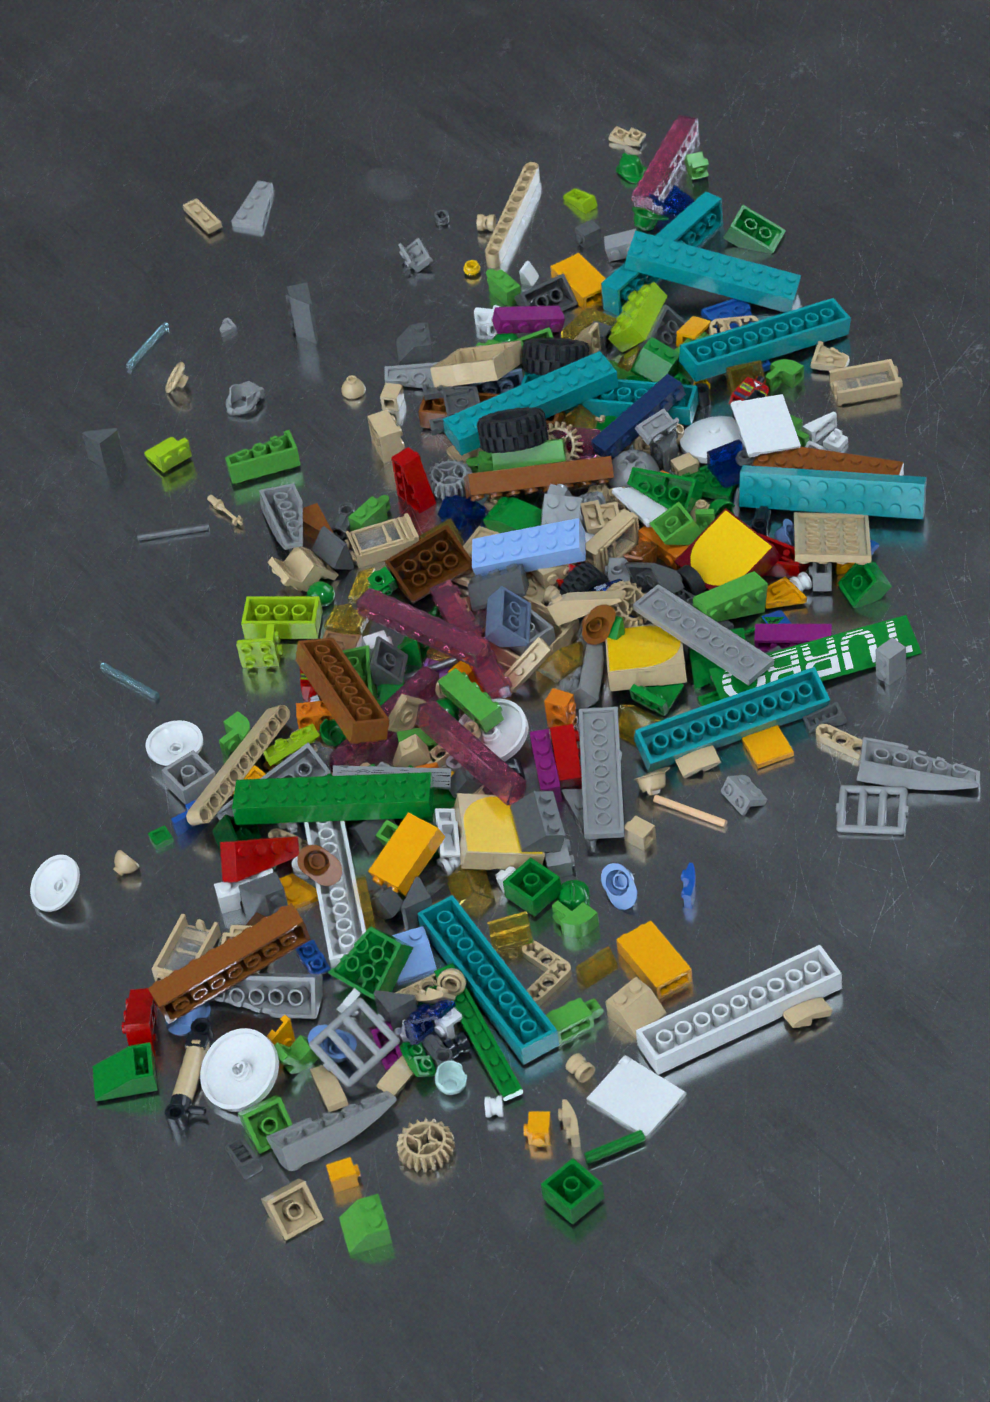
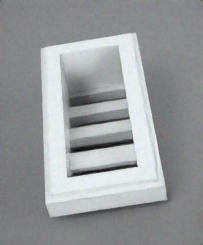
M831 412L805 424L802 427V432L808 434L809 440L816 443L837 427L836 412Z

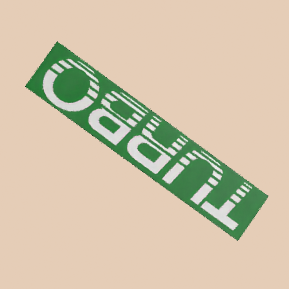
M907 615L766 653L774 659V665L749 686L721 667L712 668L709 671L721 700L812 667L816 668L821 681L875 667V649L892 637L906 647V658L921 654L922 651Z

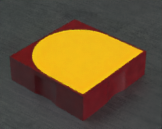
M725 508L674 562L679 568L684 565L693 567L701 575L706 589L711 590L753 571L760 577H763L782 556L774 545Z

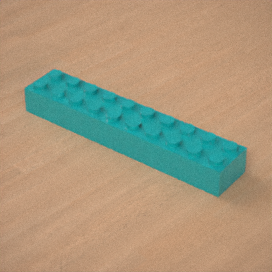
M704 192L655 236L699 247L723 225L722 198ZM625 261L623 265L601 283L604 310L619 316L623 311L622 307L628 301V295L632 291H638L645 284L649 285L652 282L657 284L662 279L624 269Z
M639 231L634 233L624 268L782 312L792 310L801 275Z
M831 298L681 344L679 362L693 380L697 382L816 345L818 341L826 342L848 335L851 318L838 302Z
M598 351L444 418L445 435L462 456L480 448L477 422L482 416L506 409L536 407L541 408L545 412V417L548 418L617 388V371L602 352Z
M525 372L521 385L543 375ZM618 379L617 388L566 409L565 415L599 418L601 415L619 417L657 382ZM683 385L686 395L672 406L667 413L673 420L678 418V424L691 425L699 402L698 389L695 385Z
M743 465L740 471L739 507L760 508V506H765L768 509L923 519L925 514L927 477Z
M812 667L636 729L633 739L649 773L675 764L676 759L696 750L712 745L717 749L773 726H782L799 720L828 706L830 698L816 668Z
M453 895L417 913L419 925L424 927L429 941L447 965L453 963L455 968L463 973L466 979V988L523 1065L559 1046L557 1029Z

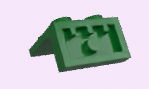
M633 684L630 688L632 700L665 716L684 688V684L645 687Z

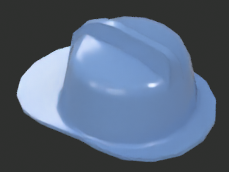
M784 519L783 526L774 533L775 539L794 546V524L791 520Z
M619 863L607 865L601 873V882L611 903L621 910L631 908L637 900V888L634 883L633 874Z
M205 1002L170 1024L166 1021V1028L174 1035L189 1033L191 1031V1023L195 1019L207 1018L210 1015L211 1008L209 1003Z
M328 1025L314 1027L309 1032L308 1044ZM336 1029L335 1032L355 1051L357 1046L356 1038L348 1032ZM329 1037L319 1045L335 1063L349 1059Z

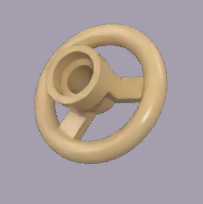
M179 362L173 369L165 387L167 393H171L176 386L181 389L185 386L188 376L183 374L185 368L183 362Z

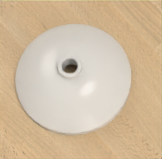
M181 720L166 722L156 727L146 740L148 756L154 762L165 766L170 765L192 750L198 754L203 746V736L200 729L193 723Z
M55 855L47 859L38 868L30 888L32 902L37 908L45 912L56 911L73 898L80 878L77 863L69 856Z

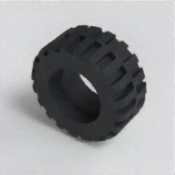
M527 339L523 343L522 368L530 374L545 375L589 356L590 347L587 342L572 339Z
M541 408L506 409L484 415L477 422L480 447L487 453L522 451L544 444L548 439L545 412Z

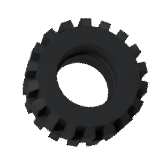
M582 563L578 567H574L564 578V582L560 587V594L606 591L610 587V581L605 574L592 564Z

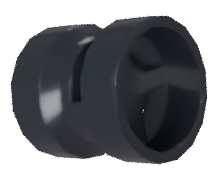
M463 1032L456 1034L453 1039L448 1038L443 1041L445 1047L452 1051L453 1059L457 1058L460 1053H466L471 1050L469 1041Z

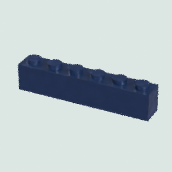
M666 374L591 440L594 452L601 457L611 456V459L618 456L622 450L640 436L635 430L638 424L663 408L669 411L672 406L686 395L682 383L671 375Z

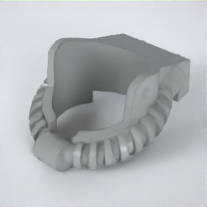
M250 381L232 385L226 399L227 413L235 416L253 411L259 401V397L262 399L265 396L264 389ZM241 396H247L246 405L236 407L235 409L232 408V404L235 401L242 399Z

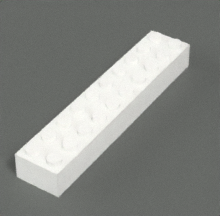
M304 822L308 845L323 847L334 855L342 865V876L336 884L322 886L315 882L332 969L341 962L340 959L344 954H348L353 949L355 942L366 932L345 822Z
M818 945L636 1030L637 1046L656 1074L659 1075L782 1017L784 1011L799 1003L815 998H823L842 989L841 972L821 945Z

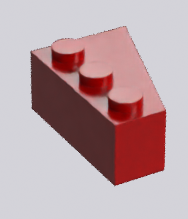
M407 447L392 456L398 497L419 514L434 506L436 501L419 453Z
M760 534L774 545L782 556L764 576H786L787 578H792L794 576L797 577L801 572H806L810 564L795 562L794 546Z
M573 724L550 727L551 744L560 788L582 785L579 761L581 760L580 748H577L576 742H580L578 730L574 731Z
M148 988L130 990L129 998H126L127 1010H124L125 1022H122V1033L127 1036L128 1047L150 1042L154 1057H156L153 1041H156V1034H153L154 1025H157L158 1007Z

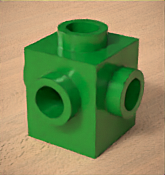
M386 566L374 571L367 578L370 583L368 588L373 595L377 594L380 599L389 596L393 590L399 587Z

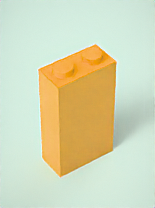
M580 253L550 266L551 278L564 273L578 305L584 311L603 302L601 283L606 278Z
M408 813L368 870L373 877L372 881L379 886L383 884L388 887L391 886L394 892H399L406 896L415 877H419L445 839L444 834L439 828Z
M652 921L641 924L636 929L616 939L618 953L641 981L651 988L658 1000L693 981L691 967Z

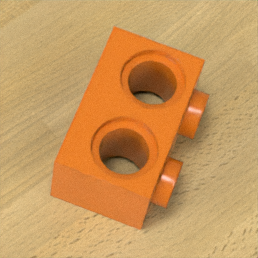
M552 688L544 701L547 727L573 724L575 727L578 716H576L574 694Z
M323 701L296 703V718L299 729L313 723L317 731H320V725L325 719H334Z

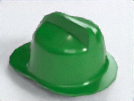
M622 154L619 165L616 167V172L631 183L640 184L646 182L650 178V171L641 163L640 158L633 154Z
M641 207L632 208L634 212V225L644 231L654 229L659 220H669L667 216Z
M570 880L561 884L562 890L560 895L557 896V901L571 911L583 902L590 906L589 888L584 882Z

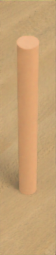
M655 795L653 798L655 803L724 828L727 825V820L659 795Z

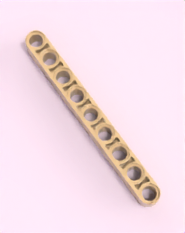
M530 162L523 167L485 249L486 263L489 268H497L502 264L540 181L537 163Z
M280 705L268 708L188 810L186 817L190 825L196 826L209 823L234 792L236 780H243L289 720L290 711L287 706Z

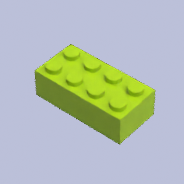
M652 282L649 285L645 284L638 291H632L628 295V301L622 307L623 311L617 317V322L612 327L608 338L622 353L646 340L667 298L666 293L655 282Z
M320 596L246 597L241 622L244 638H266L267 625L275 624L276 632L279 631L280 639H318L323 612Z

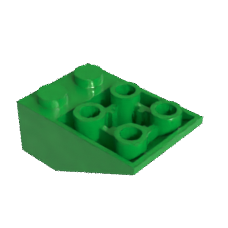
M150 1042L129 1046L92 1066L95 1101L158 1091L155 1057Z

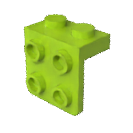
M170 437L145 451V457L163 473L192 456L189 441L185 437L179 441L174 437Z
M275 624L267 625L266 638L237 641L236 646L243 668L279 666L280 656H283V646L279 644L280 633L279 631L276 632Z

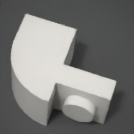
M494 305L493 309L476 307L474 310L475 324L487 326L488 336H495L497 334L491 320L495 307L500 306Z

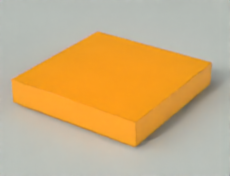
M778 725L742 738L743 745L758 769L794 756L793 749Z

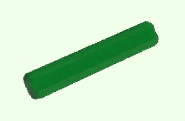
M642 1130L597 1147L584 1153L585 1160L590 1164L645 1141V1135Z

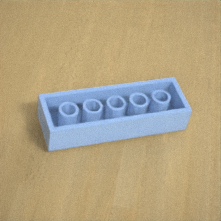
M579 518L472 539V569L475 575L481 574L485 576L492 570L499 569L501 571L511 564H523L525 572L586 561L585 530Z

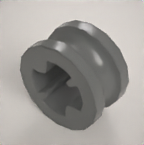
M436 211L434 213L435 223L439 225L448 223V211Z

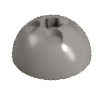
M624 451L612 460L614 478L609 480V485L611 488L624 486L629 488L631 486L627 483L632 467L660 472L656 460L644 451Z

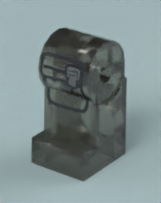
M437 865L419 875L429 895L444 888L449 882L447 874L441 866Z

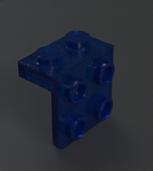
M675 185L666 199L651 193L649 195L653 199L652 203L659 207L662 206V210L669 215L672 213L675 217L695 201L694 198Z
M739 439L707 451V468L723 488H729L740 483V471L743 466L736 462V456L742 450V442Z
M453 495L444 497L437 515L457 534H463L469 519H484L489 512L478 501H471V498L466 499V496Z
M441 1000L436 1005L431 1006L429 1003L422 1004L417 1007L418 1010L410 1013V1017L403 1022L405 1035L409 1039L410 1045L419 1044L434 1030L432 1020L444 1017L456 1006L455 1001Z

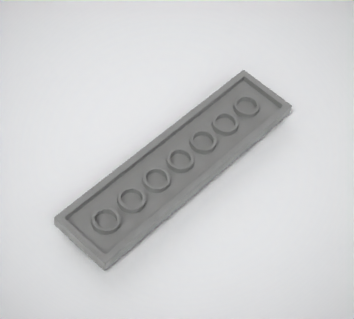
M659 584L633 604L635 612L748 686L774 665L772 657Z
M618 707L579 709L584 838L625 837Z

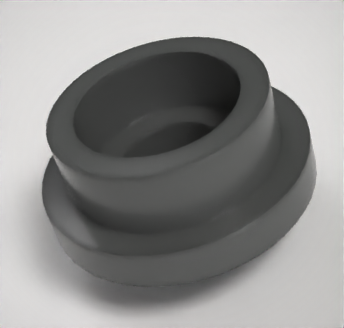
M741 450L736 456V462L741 466L751 465L754 462V457H748L747 451Z

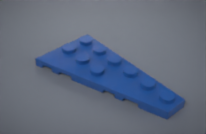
M734 298L701 309V315L709 321L721 318L753 316L750 311V305L747 302ZM736 323L729 324L731 329L739 327ZM715 325L714 328H716L717 333H719L720 328H718V326ZM768 359L747 367L754 375L770 370L771 364Z

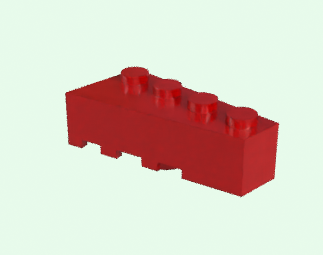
M298 836L220 842L222 881L238 882L299 855Z

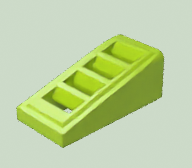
M576 188L563 196L564 200L585 214L598 206L594 195Z

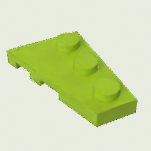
M312 723L293 732L288 739L279 738L275 740V744L267 747L263 754L270 766L279 764L284 760V757L295 753L307 743L315 742L320 735Z

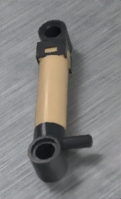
M197 1018L191 1023L192 1034L188 1033L185 1042L186 1052L170 1104L164 1112L168 1127L174 1132H181L187 1128L189 1114L205 1115L207 1111L206 1107L191 1106L200 1078L202 1062L214 1040L212 1026L207 1018Z

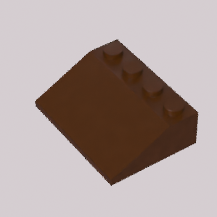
M448 525L384 561L386 568L395 579L400 590L412 603L417 602L472 569L471 557Z

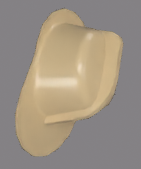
M670 767L649 772L634 779V781H637L642 792H648L650 796L657 795L660 789L666 785L665 772Z

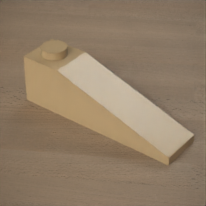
M625 590L556 594L551 598L547 609L556 625L559 626L589 614L596 606H611L622 602L627 593Z

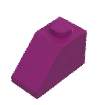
M385 1021V1024L393 1031L391 1023ZM376 1025L367 1028L370 1039L380 1049L390 1041ZM399 1045L381 1060L385 1070L391 1068L402 1056Z

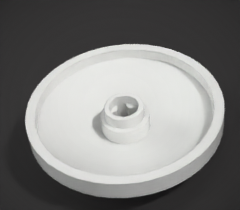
M716 416L699 420L688 426L684 430L683 437L680 439L682 453L690 452L694 458H697L699 463L713 464L730 461L736 458L739 451L746 450L736 420L728 416Z
M492 699L493 703L496 701L503 710L501 714L504 720L487 733L480 728L481 736L459 753L465 758L466 763L476 767H485L487 761L505 762L520 750L527 738L529 726L527 717L516 703L506 699ZM464 714L458 721L454 732L472 720ZM461 740L454 741V746H457Z
M236 1029L221 1036L209 1048L201 1066L200 1080L206 1097L219 1108L233 1112L243 1111L260 1103L269 1094L277 1079L279 1058L275 1046L266 1036L252 1029Z

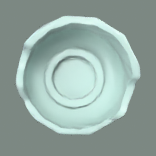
M451 1060L445 1061L438 1066L435 1074V1083L442 1093L455 1095L465 1089L467 1075L463 1072L460 1063Z

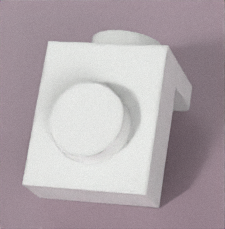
M448 1004L433 1015L434 1029L439 1037L453 1039L455 1038L453 1025L462 1019V1015L451 1004Z

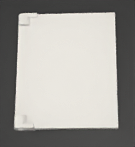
M783 394L745 401H733L731 403V408L748 457L801 447Z
M617 487L612 490V494L632 513L637 515L638 519L648 528L651 527L650 522L668 510L633 487Z
M624 1055L615 1068L586 1099L632 1130H642L645 1138H648L677 1104H680L685 1098L686 1092Z

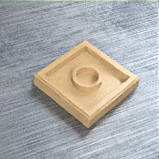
M401 694L388 717L390 720L388 730L397 733L414 729L428 703L422 699Z

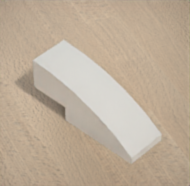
M435 809L433 814L434 826L439 828L445 836V839L438 847L440 857H460L458 823L455 818V809Z

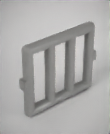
M841 785L839 802L836 803V813H838L836 830L843 833L903 835L905 833L906 816H908L909 812L907 788ZM847 793H859L857 825H845ZM867 794H879L877 826L865 825ZM887 794L899 795L897 827L885 826Z
M358 998L309 1043V1047L322 1060L323 1066L329 1072L332 1071L346 1088H351L400 1043V1039L385 1024V1019L380 1014L377 1015L362 998ZM359 1008L390 1040L381 1049L350 1017ZM343 1023L374 1054L366 1063L335 1032ZM327 1037L358 1068L350 1078L319 1046Z

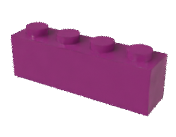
M560 306L495 307L491 321L497 334L535 333L549 327L551 332H562L565 317Z
M755 624L754 644L756 648L764 653L778 645L781 649L831 636L832 624Z
M549 729L531 731L529 734L540 791H553L556 803L562 802Z

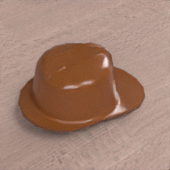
M596 606L583 618L582 636L588 644L597 645L608 638L616 617L612 606Z
M308 845L299 852L297 863L300 870L322 886H331L340 880L342 865L326 849L318 845Z

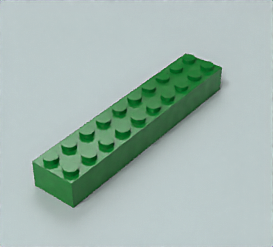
M432 772L236 780L232 811L236 825L404 819L408 813L418 818H431L434 783Z

